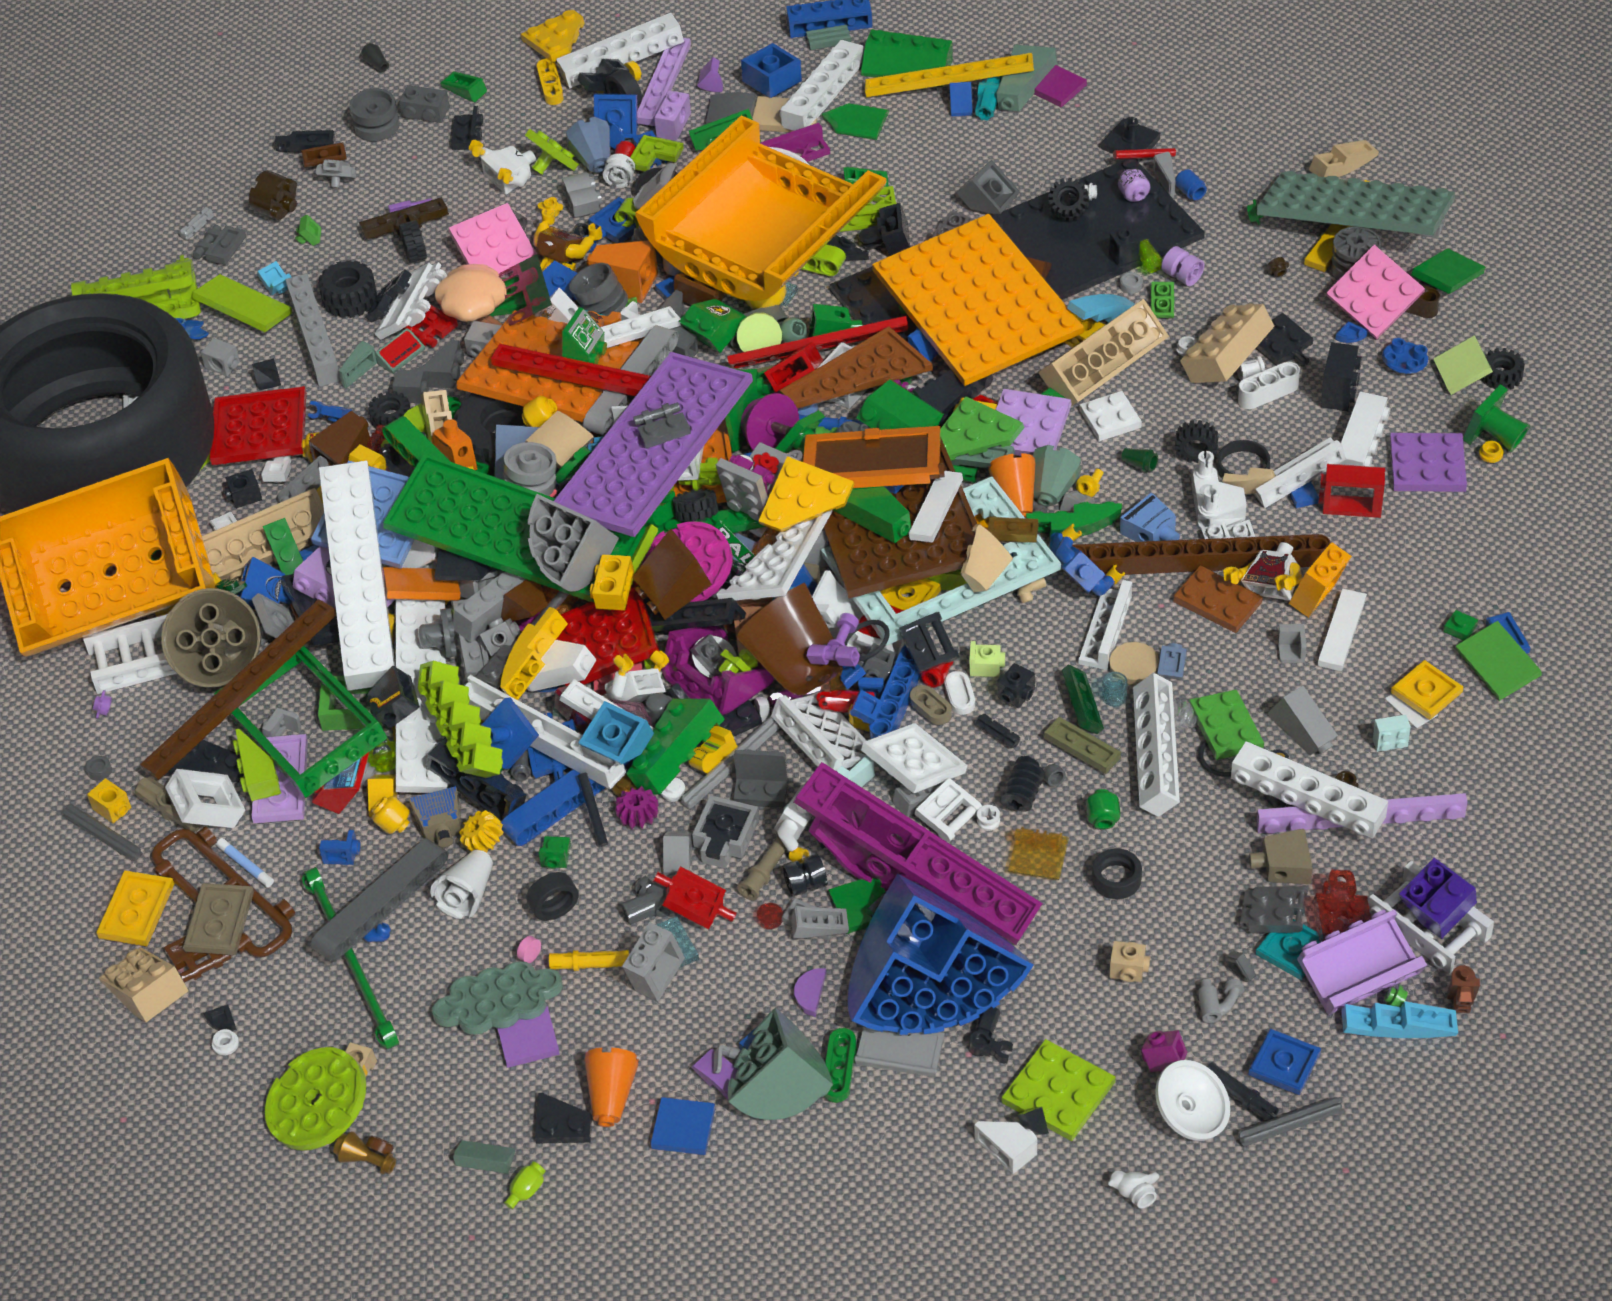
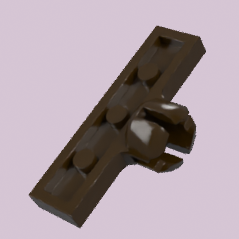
M441 197L360 221L359 225L365 239L378 238L380 235L389 232H397L401 238L399 224L416 220L422 233L423 227L421 224L423 222L438 220L443 216L449 215Z

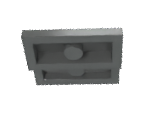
M743 92L712 95L706 124L749 109L753 117L756 95Z

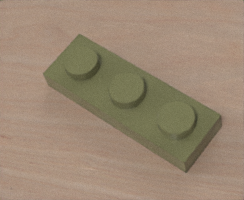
M1058 717L1044 732V739L1105 774L1121 759V752L1061 717Z

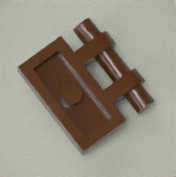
M186 936L164 947L165 953L177 971L185 966L188 968V970L179 974L184 983L191 979L197 980L202 977L203 973L213 968L218 969L223 966L224 962L232 959L231 955L185 952L183 945ZM208 955L209 959L196 965L195 961Z

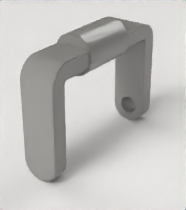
M720 1045L714 1051V1073L719 1074L721 1072L722 1055L737 1060L741 1050Z

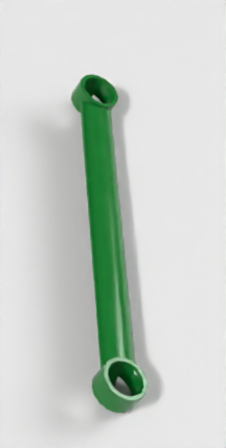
M314 867L304 871L302 877L303 885L308 892L316 895L329 922L336 916V913L325 892V886L320 873ZM351 948L344 956L376 1021L375 1034L377 1042L386 1050L399 1045V1041L390 1020L387 1021L354 950Z

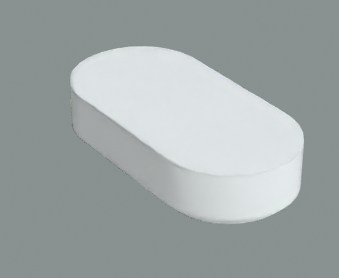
M960 671L949 673L944 683L952 711L960 715L971 713L975 708V696L969 677Z

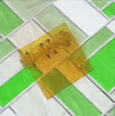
M1024 827L1016 829L1014 836L1016 840L1008 872L1060 880L1069 838L1063 836V833H1049L1048 835L1046 830L1042 834L1039 829L1036 832Z

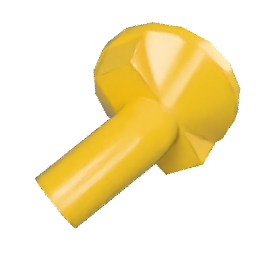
M1095 469L1092 476H1081L1076 483L1077 491L1093 497L1099 491L1100 484L1098 483L1104 474L1103 471Z

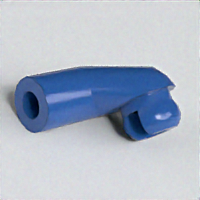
M386 923L378 924L363 939L366 942H384L390 937L391 928Z

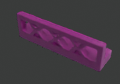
M819 122L760 142V144L767 147H776L802 154L800 157L806 162L830 154V148L823 140L822 126ZM820 145V147L822 148L817 151L811 150L812 147Z

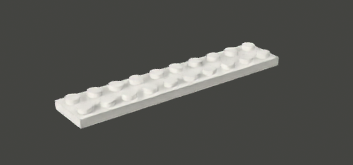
M395 599L396 667L411 676L420 706L416 711L396 724V792L432 793L447 789V783L425 767L428 754L446 736L440 734L435 724L437 719L434 715L430 714L425 704L427 700L425 695H421L417 689L420 664L433 660L446 664L445 648L439 649L435 646L424 648L421 646L418 637L420 625L429 624L440 619V609H445V600Z

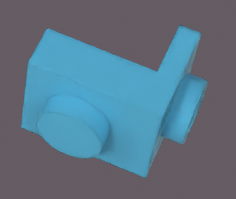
M277 261L257 272V276L271 296L288 290L285 279L292 277L290 274L286 275Z

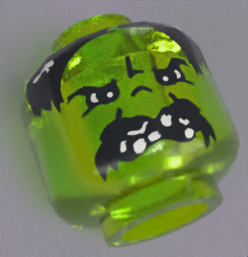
M386 735L388 737L386 740L369 752L367 762L371 764L370 766L376 768L375 771L388 772L396 766V743L388 735Z

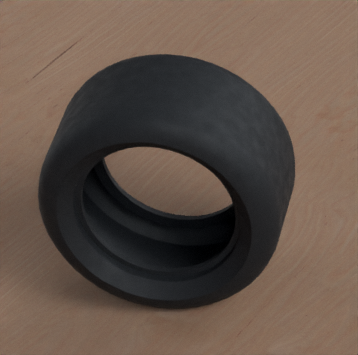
M97 293L73 295L48 301L29 308L0 325V505L12 513L169 458L176 468L185 487L196 477L212 448L214 416L194 344L185 328L172 315L154 304L138 298L118 294ZM107 394L139 396L119 412L96 422L68 428L37 427L43 419L53 412L79 400Z

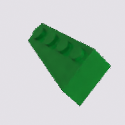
M671 700L660 720L656 723L652 738L642 754L635 758L627 772L628 777L637 789L642 786L645 791L651 789L653 794L660 795L681 771L679 766L691 760L696 754L694 749L701 740L703 742L708 740L711 736L709 731L715 724L720 726L725 719L712 700Z

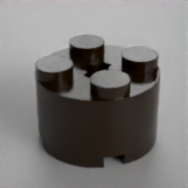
M268 170L261 172L256 177V187H251L249 193V205L252 209L275 220H281L289 212H293L296 209V181Z

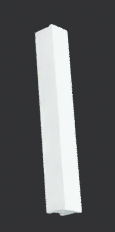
M472 675L467 678L468 683L465 686L469 687V705L480 707L479 716L484 721L504 698L511 697ZM511 697L539 734L530 745L531 747L579 773L586 772L588 778L608 789H611L624 776L626 770L623 764L621 765L580 746L578 742L583 735Z

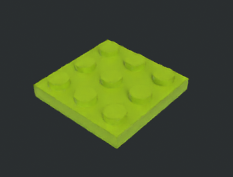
M1045 1039L1002 1096V1104L1019 1113L1034 1107H1042L1047 1128L1073 1141L1115 1084L1116 1076Z

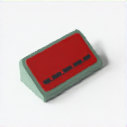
M406 328L376 351L377 363L394 374L424 351L425 346L412 331Z

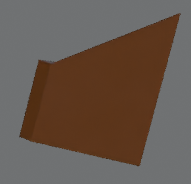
M526 579L505 593L501 612L502 620L505 621L510 618L512 621L533 617L546 608L548 603L546 602L541 584Z

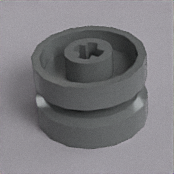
M369 88L353 96L349 109L353 118V128L358 137L368 141H381L397 132L400 121L396 100L391 92L381 88Z

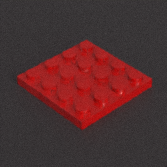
M305 386L215 397L213 412L214 439L210 450L211 464L218 465L304 454L303 439L305 436L307 398Z
M633 584L630 587L625 610L609 611L608 609H596L595 603L589 602L560 614L568 624L556 640L585 645L596 658V662L585 680L578 682L587 684L619 671V668L614 664V659L617 655L623 658L624 654H627L633 661V664L650 658L655 651H659L645 601L642 600L634 589L638 586L637 584Z

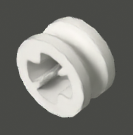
M993 805L980 807L977 811L978 826L986 831L995 830L1000 825L999 809ZM985 816H990L991 820H987Z

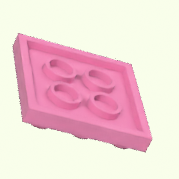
M508 203L449 227L448 232L467 265H488L499 274L536 254ZM512 270L505 272L501 276L512 272Z
M1373 245L1326 295L1360 326L1368 330V333L1377 340L1425 292V288L1377 246Z

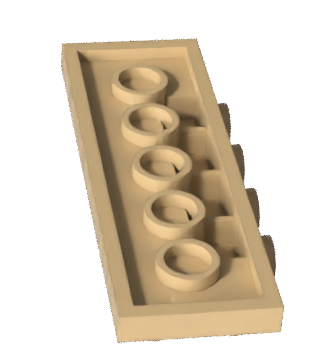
M316 489L308 490L202 536L212 573L216 572L221 580L228 578L229 580L236 579L241 581L245 564L251 557H255L266 564L274 561L277 563L263 526L282 518L286 519L299 551L313 545L311 538L324 513V506Z

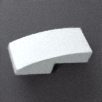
M1250 520L1226 527L1225 521L1201 528L1205 539L1255 537Z

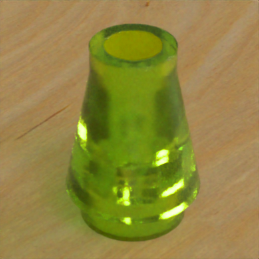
M1148 239L1141 241L1139 254L1143 270H1146L1148 274L1161 270L1163 258Z

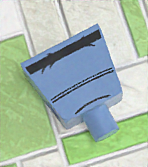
M1152 493L1120 517V534L1136 542L1179 540L1180 534L1175 531V514Z

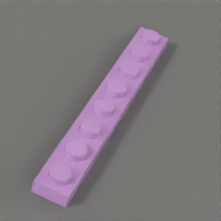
M1466 793L1387 799V815L1382 824L1463 818L1467 808ZM1299 807L1259 809L1257 815L1258 834H1272L1297 829L1323 830L1344 827L1318 815L1310 814Z

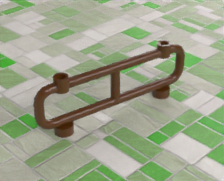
M206 826L197 833L188 829L175 830L159 841L152 850V861L156 865L153 870L156 875L173 878L174 883L195 903L197 902L199 892L175 870L167 859L162 857L163 851L180 839L188 840L229 878L223 885L251 886L211 848L217 843V839ZM253 887L252 901L282 928L281 934L264 947H257L247 934L242 933L237 953L241 955L246 951L254 957L261 958L271 955L291 938L292 925L289 920L296 914L292 906L285 899H281L273 906Z

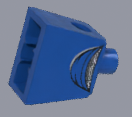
M251 557L245 564L241 581H245L247 587L238 592L237 596L242 598L252 609H255L252 598L258 593L278 604L279 602L291 604L281 584L282 576L285 574L259 559Z

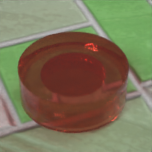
M765 903L758 908L757 921L762 928L775 929L782 924L783 911L779 905Z

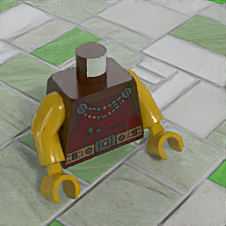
M544 208L542 210V222L539 223L533 240L534 245L537 247L536 253L538 255L560 262L582 260L594 244V241L602 238L601 226L596 229L595 224L592 223L588 226L589 236L583 237L552 226L549 227V225L555 222V211L553 210L551 215H547V209Z

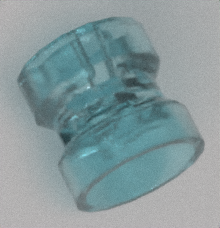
M1109 672L1103 677L1102 681L1103 702L1112 707L1121 706L1127 699V678L1120 672Z

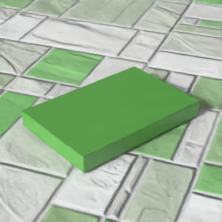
M1498 621L1456 645V651L1499 701L1542 676L1540 668Z

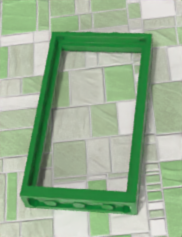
M303 646L244 700L241 705L302 661L365 726L362 730L302 774H299L238 707L229 716L256 745L273 759L274 765L307 798L388 737L380 723Z

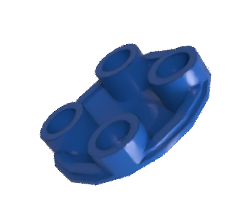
M1395 338L1392 340V344L1383 350L1382 359L1390 369L1405 374L1417 373L1427 366L1428 349L1424 345H1416L1405 342L1402 338Z

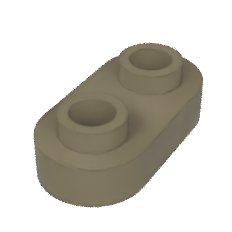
M919 685L911 690L910 703L912 707L928 721L935 725H943L951 720L952 707L950 703L934 689L927 685Z

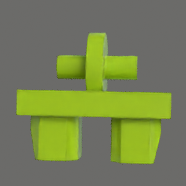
M708 458L705 463H700L698 480H679V484L693 485V490L695 489V491L701 489L702 485H721L716 468L718 459Z
M724 649L720 655L725 661L718 671L721 674L723 671L728 670L734 673L751 671V668L754 669L758 666V660L748 649L741 650L739 657H734L728 650Z

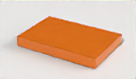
M383 567L385 592L388 599L460 600L461 592L458 580H435L436 569Z

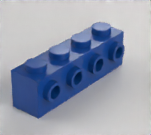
M831 0L786 6L790 38L806 36V31L847 25L849 31L873 28L872 10L869 0Z

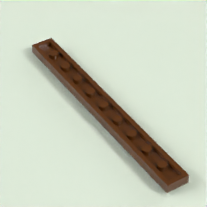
M318 599L140 764L142 769L157 780L167 774L173 766L337 615L334 607Z

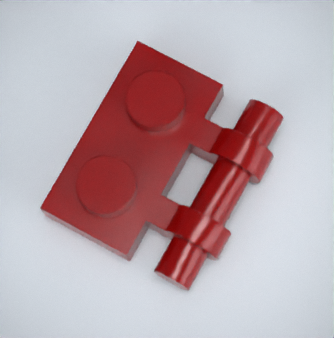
M431 305L428 312L426 311L423 321L412 327L408 325L402 330L408 328L423 345L435 347L438 341L433 337L437 335L443 339L458 324L457 319L444 314L441 310ZM423 327L425 328V330L421 331L419 330V328Z

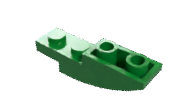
M1108 501L1102 504H1091L1089 502L1074 504L1072 513L1066 511H1057L1055 513L1034 511L1026 513V518L1038 519V533L1049 532V541L1051 534H1062L1072 524H1074L1073 528L1076 533L1079 530L1082 532L1080 536L1082 537L1097 532L1120 519L1122 503Z

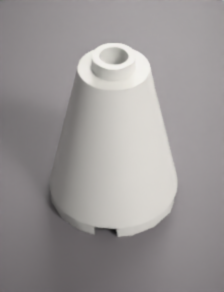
M473 850L435 879L431 886L430 894L431 897L435 896L438 903L436 905L441 911L457 919H462L463 916H469L470 918L477 912L493 866V861L488 853L481 850Z

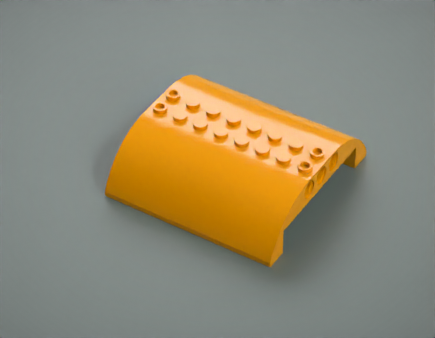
M741 115L636 211L635 214L641 229L653 247L675 268L733 297L748 301H760L775 295L884 188L886 178L867 171L854 184H851L760 144L759 123Z

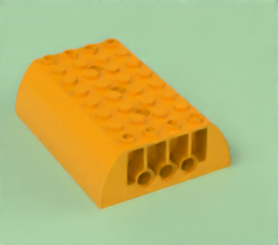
M169 458L0 516V580L20 654L26 657L175 606L181 598L191 592L215 588L216 586L191 497ZM156 550H161V558L156 561L151 560L152 553ZM116 566V573L110 577L106 576L107 568ZM64 582H71L69 591H60V587Z

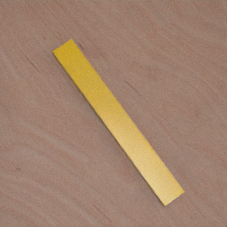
M1032 53L870 78L865 80L866 97L1034 71Z

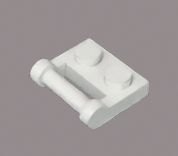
M948 778L915 810V815L935 830L941 839L949 843L955 837V833L972 816H977V811L982 805L953 780ZM962 803L967 807L948 826L943 823Z

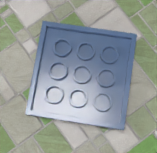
M368 466L382 564L401 569L415 539L384 529L383 522L410 477ZM323 513L311 541L314 545L329 549L325 513Z

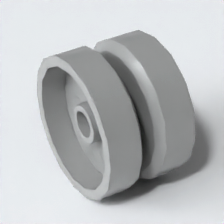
M534 442L513 445L504 455L503 480L550 496L556 487L555 472L557 460L555 453L549 447Z

